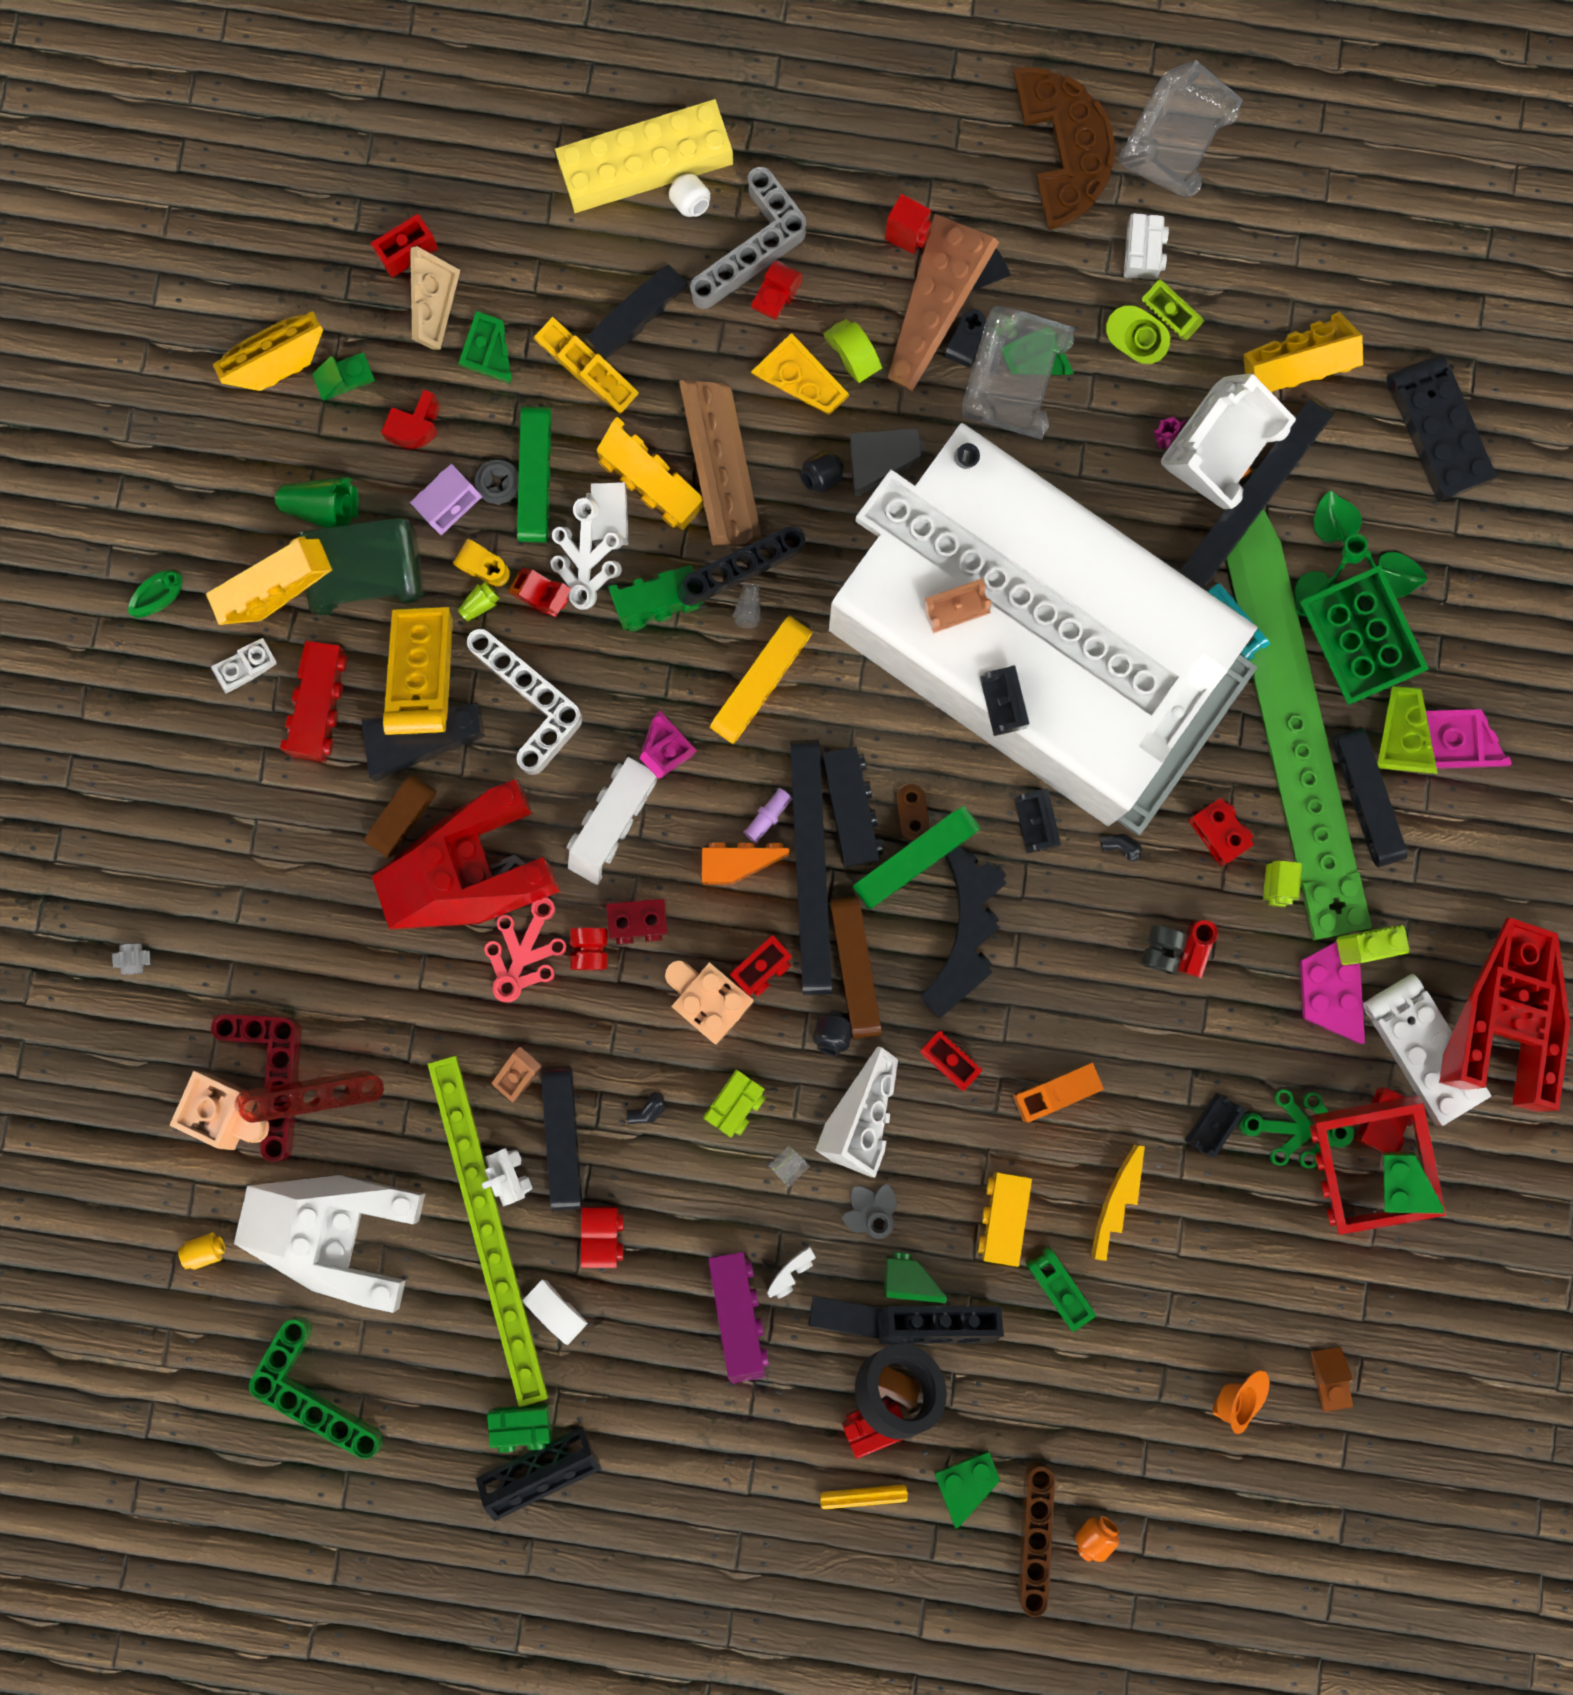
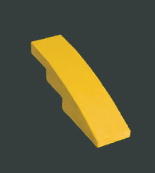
M554 317L533 338L572 375L619 414L639 394L599 354H595L576 335L573 336Z
M1134 1145L1108 1191L1096 1226L1091 1252L1093 1259L1107 1261L1110 1231L1122 1233L1125 1205H1138L1145 1146Z

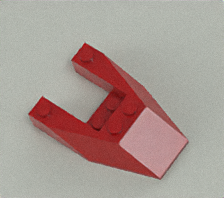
M516 779L487 790L443 818L372 876L390 930L480 924L560 892L553 869L544 857L497 876H494L480 835L532 814L525 791Z
M1506 918L1443 1053L1439 1083L1461 1090L1486 1088L1493 1034L1521 1042L1512 1105L1534 1112L1559 1110L1571 1024L1558 933L1513 918Z

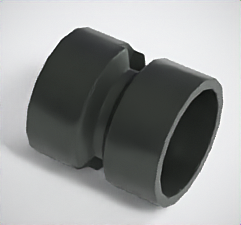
M1152 925L1148 937V942L1151 946L1144 950L1141 965L1166 974L1177 975L1181 963V958L1178 954L1184 952L1189 936L1167 927ZM1162 950L1167 951L1165 955H1162Z

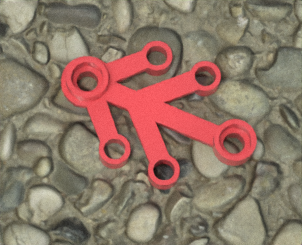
M547 897L532 903L531 912L534 917L521 945H519L514 931V919L509 915H502L497 919V928L502 931L513 960L508 972L501 957L503 953L501 944L496 941H490L485 945L484 952L490 958L497 976L492 987L493 993L502 1002H513L520 996L522 988L541 981L550 982L555 977V971L549 965H542L538 968L537 972L519 977L524 966L552 955L562 956L567 951L566 942L559 938L553 939L548 945L532 950L545 920L551 919L555 913V905ZM542 904L549 906V912L545 915L539 913V907ZM505 918L511 921L508 929L501 927V921ZM556 942L563 944V950L559 953L553 950V945ZM491 945L498 946L499 951L496 955L489 954L488 950ZM544 968H548L551 971V976L548 979L541 977V971ZM505 983H511L513 986L512 991L508 994L504 993L502 989Z

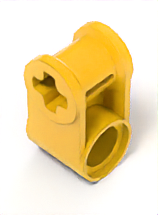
M470 539L465 541L453 562L456 567L467 574L476 576L495 587L505 585L510 578V570L500 557ZM492 568L495 570H497L498 568L500 569V572L498 574L494 572L492 574L490 573Z

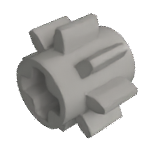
M142 944L119 945V952L112 954L113 967L120 968L121 975L143 973V966L150 965V951H142Z

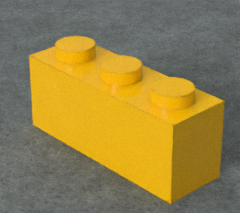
M995 1171L994 1177L988 1178L986 1194L991 1195L989 1207L984 1206L982 1224H986L985 1236L979 1237L977 1253L982 1254L981 1259L983 1261L1019 1267L1032 1178Z

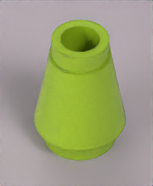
M485 581L481 585L478 583L457 610L469 622L495 607L500 596L488 582Z

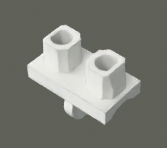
M505 1148L484 1157L488 1169H485L489 1181L481 1184L483 1189L491 1186L495 1197H500L503 1207L525 1198V1194L532 1189V1185L528 1177L522 1176L517 1178L514 1167L521 1165L519 1152L517 1150L507 1151Z

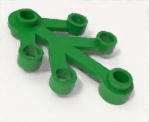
M1282 1089L1274 1094V1102L1276 1105L1283 1107L1295 1123L1262 1120L1256 1113H1245L1238 1122L1239 1130L1246 1136H1257L1261 1132L1294 1135L1280 1148H1274L1270 1152V1161L1278 1166L1287 1164L1289 1156L1311 1138L1309 1126L1313 1125L1294 1103L1292 1093ZM1309 1092L1304 1095L1303 1105L1307 1109L1313 1110L1315 1114L1329 1112L1322 1104V1097L1318 1093ZM1281 1093H1285L1288 1096V1101L1285 1104L1279 1101ZM1312 1095L1317 1099V1104L1313 1107L1308 1103V1099ZM1251 1119L1257 1122L1255 1130L1248 1128V1122ZM1352 1125L1340 1127L1344 1131V1136L1340 1139L1335 1135L1337 1128L1326 1130L1330 1148L1333 1146L1342 1148L1351 1143L1354 1137ZM1318 1143L1310 1151H1303L1299 1155L1298 1160L1302 1167L1309 1169L1316 1167L1315 1153L1320 1152ZM1278 1151L1284 1154V1159L1281 1162L1275 1160V1154ZM1307 1154L1313 1157V1162L1310 1165H1306L1304 1162V1157Z

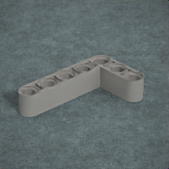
M756 167L749 172L748 193L771 224L692 280L690 285L691 298L694 305L698 308L707 309L800 244L806 236L805 216L771 171L765 167ZM758 181L767 183L763 188H758L754 184ZM773 203L784 205L783 208L777 210L770 207ZM791 224H796L800 229L790 231L787 227ZM768 240H774L778 244L775 247H767L764 243ZM746 256H752L756 259L749 264L742 261ZM723 272H729L733 275L728 280L719 277ZM701 288L710 290V293L706 296L698 295L696 292Z

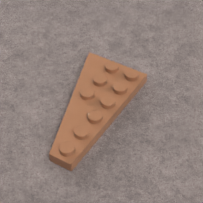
M937 214L933 218L930 229L931 234L926 242L888 374L890 381L912 392L999 244V241L993 236Z

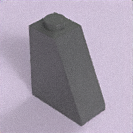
M918 428L850 434L849 443L854 497L861 496L879 486L890 469L899 475L919 464L921 455L925 454L924 437H919Z

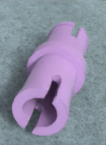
M778 788L764 807L761 806L757 812L759 814L747 829L743 831V834L758 844L770 826L776 825L779 821L777 819L793 798L784 790Z

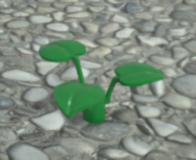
M1328 491L1316 509L1314 530L1323 542L1333 543L1340 539L1344 543L1342 548L1343 559L1330 579L1323 572L1312 571L1307 572L1297 581L1294 591L1296 611L1303 616L1306 615L1300 601L1337 585L1334 582L1347 563L1356 564L1362 561L1363 558H1366L1371 569L1377 567L1371 557V551L1367 550V539L1363 535L1357 534L1362 525V517L1359 510L1352 503L1342 499L1333 491ZM1389 552L1383 554L1379 559L1378 566L1381 565L1396 598L1407 596L1428 580L1423 569L1406 555Z

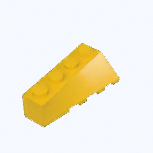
M1339 311L1331 315V321L1323 324L1319 320L1310 324V330L1304 333L1294 331L1287 334L1286 340L1281 343L1272 341L1244 353L1245 374L1253 373L1272 393L1286 387H1296L1300 383L1310 380H1320L1334 373L1351 371L1353 368L1363 365L1362 334Z
M616 417L597 448V454L600 459L598 463L607 472L611 473L614 471L621 477L619 481L621 483L625 482L626 488L629 491L635 489L642 495L640 499L646 506L652 510L656 507L662 512L663 515L661 517L669 526L674 528L677 525L683 531L704 508L703 497L678 473L674 472L671 476L668 473L670 468L665 461L658 455L653 454L650 456L647 453L649 451L648 448L643 444L644 441L636 434L630 437L623 429L624 423Z

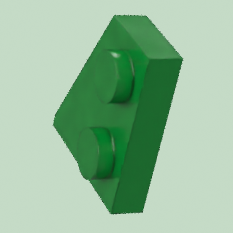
M476 311L458 366L510 384L512 376L503 320Z

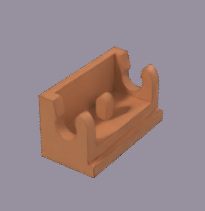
M983 578L925 598L923 607L933 634L991 613V601L986 597V586Z

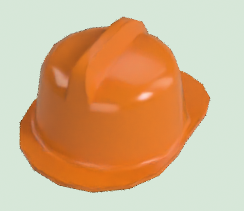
M1258 1370L1253 1372L1244 1383H1228L1222 1388L1212 1408V1412L1215 1416L1231 1424V1429L1234 1433H1243L1249 1422L1264 1404L1270 1386L1268 1374L1265 1371Z

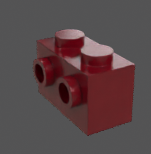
M665 899L606 904L609 939L616 940V945L633 944V938L644 937L645 942L663 941L662 936L668 935Z

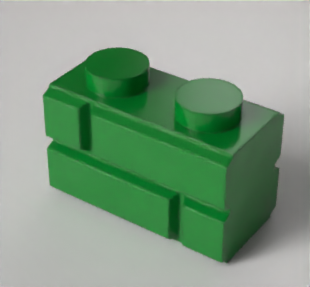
M549 1403L522 1407L490 1408L487 1413L489 1447L497 1448L498 1453L513 1452L516 1450L515 1446L527 1445V1450L544 1449L545 1444L550 1443L552 1440Z

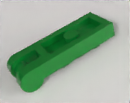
M1048 1246L1042 1250V1255L1035 1260L1033 1258L1029 1259L1025 1264L1073 1333L1097 1315L1053 1250ZM1051 1264L1055 1271L1045 1277L1041 1269Z

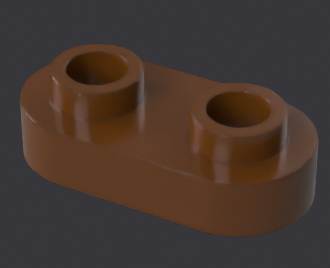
M908 784L899 790L896 800L901 834L906 840L913 842L929 830L926 796L923 789L918 785ZM912 793L916 795L917 801L909 803L906 800V796ZM918 822L920 830L917 832L912 831L910 823Z

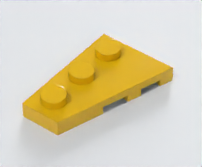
M792 333L751 371L752 375L827 415H830L850 396Z

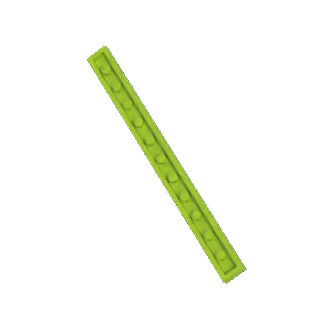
M453 1056L429 1063L430 1076L518 1405L522 1407L546 1400L549 1396L496 1198L491 1186L483 1189L481 1185L489 1181L485 1172L487 1165L458 1057Z

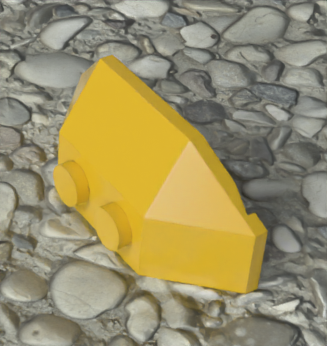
M313 311L305 315L285 318L236 344L223 355L222 359L213 363L214 369L222 384L261 391L267 387L274 386L278 381L291 374L298 373L310 365L323 329Z

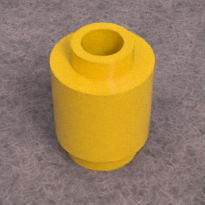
M212 1232L186 1241L183 1246L178 1248V1255L184 1269L191 1268L195 1270L221 1261L222 1254L225 1253L226 1249L223 1239L220 1236L217 1237Z

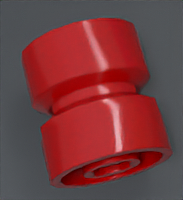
M570 929V945L575 948V951L570 953V970H608V954L603 951V948L608 945V929Z

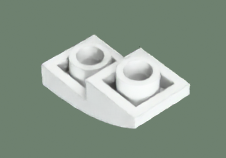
M261 638L237 650L236 655L211 666L225 694L261 675L276 665L277 662L264 639Z
M810 1245L791 1258L777 1273L767 1290L770 1298L776 1295L780 1299L793 1291L792 1285L796 1284V1280L791 1272L796 1270L799 1274L813 1266L811 1261L816 1257Z
M541 1280L523 1299L524 1304L566 1345L588 1324L572 1304L565 1302L546 1280Z

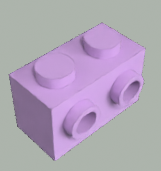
M450 464L425 489L421 490L410 503L442 535L482 496Z

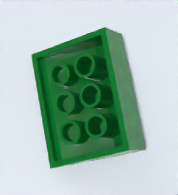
M1381 565L1300 601L1347 706L1429 670Z

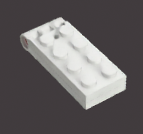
M1411 973L1363 1002L1365 1013L1374 1024L1416 1095L1421 1097L1424 1107L1435 1125L1444 1126L1491 1097L1487 1088L1461 1090L1439 1083L1443 1053L1453 1032L1429 993L1424 990L1422 983L1414 974Z

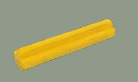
M904 1484L820 1493L822 1509L901 1503L908 1500L907 1487Z

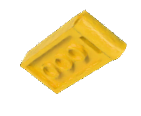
M449 607L392 610L385 710L383 715V727L386 735L446 731L453 618Z

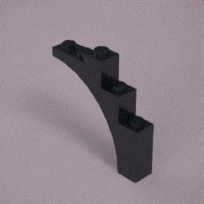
M960 846L945 855L953 874L958 895V924L955 941L948 960L936 980L920 996V999L938 1019L993 973L989 968L992 966L989 959L982 952L977 955L974 950L1000 928L996 924L999 919L990 908L984 910L981 905L1007 884L1004 880L1006 874L996 863L991 865L989 862H986L979 869L976 865L979 861L969 849L964 851Z

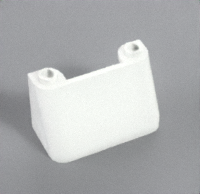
M1253 373L1226 376L1220 379L1209 391L1163 455L1161 464L1171 474L1220 508L1233 509L1243 498V487L1238 484L1240 479L1267 442L1281 441L1288 436L1290 427L1296 418Z

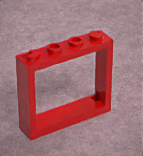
M1419 1095L1312 1115L1314 1125L1309 1126L1312 1142H1318L1320 1150L1319 1153H1315L1316 1163L1319 1171L1324 1170L1326 1180L1321 1181L1324 1198H1330L1332 1207L1327 1208L1326 1211L1330 1226L1335 1225L1339 1235L1446 1216L1444 1206V1214L1390 1213L1380 1211L1344 1218L1326 1130L1411 1114L1421 1166L1444 1206L1425 1107Z

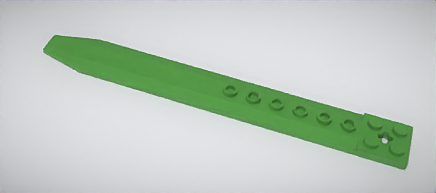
M1263 509L1226 558V565L1235 602L1271 643L1265 649L1260 648L1253 654L1255 657L1250 662L1258 668L1252 677L1296 863L1303 864L1301 889L1314 941L1371 929L1372 925L1360 873L1356 866L1281 541ZM1252 636L1247 644H1249L1255 638ZM1333 898H1337L1339 902L1343 903L1340 914L1329 908V905L1334 902Z

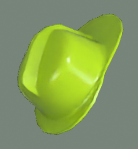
M1124 305L1117 308L1109 316L1106 324V333L1110 342L1135 361L1142 364H1153L1160 361L1167 354L1170 347V334L1167 327L1142 308L1134 305Z

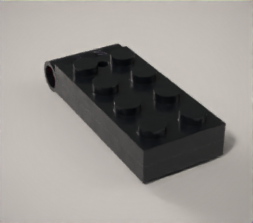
M1442 354L1387 374L1388 388L1395 399L1437 502L1490 483L1497 477L1452 369H1449L1448 363Z

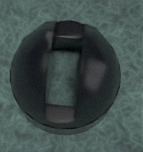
M971 443L961 445L954 454L955 463L962 469H970L980 460L979 449ZM964 450L968 451L965 463L962 461Z

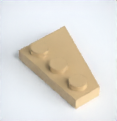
M418 246L411 247L412 339L432 350H440L460 270Z

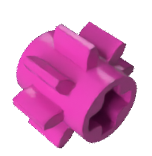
M1175 416L1160 421L1159 429L1154 430L1156 443L1160 450L1163 448L1168 450L1186 425V421L1183 420L1179 423Z

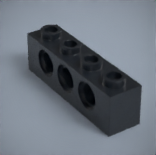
M887 1306L878 1313L880 1344L994 1343L1004 1336L1001 1306Z

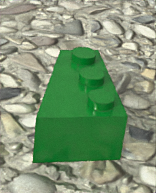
M692 565L658 573V577L644 582L642 578L632 581L633 586L618 590L617 585L608 586L623 631L627 629L630 632L640 630L646 626L645 623L656 620V622L666 621L673 617V613L682 610L683 613L697 610L699 604L704 603L703 601L689 606L683 604L677 595V589L684 578L694 572ZM691 584L687 585V588L691 593L699 594L696 586Z

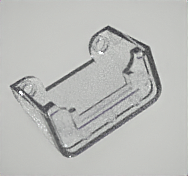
M1197 60L1170 69L1157 84L1120 154L1119 163L1126 169L1181 197L1195 195L1202 186V175L1196 169L1217 129L1225 125H1231L1239 115L1238 110L1243 99Z
M994 307L987 318L962 407L963 417L1042 440L1049 426L1047 413L1040 409L1055 356L1056 354H1064L1072 347L1075 327L1017 309Z

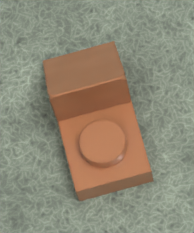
M519 1047L511 1055L491 1084L513 1103L538 1076L542 1067L531 1055Z

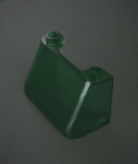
M388 519L304 531L295 535V538L304 536L306 539H319L332 568V571L305 589L309 610L318 616L333 614V609L338 608V604L393 596L396 599H400L401 603L408 604L417 602L418 598L425 597L417 533L408 519Z

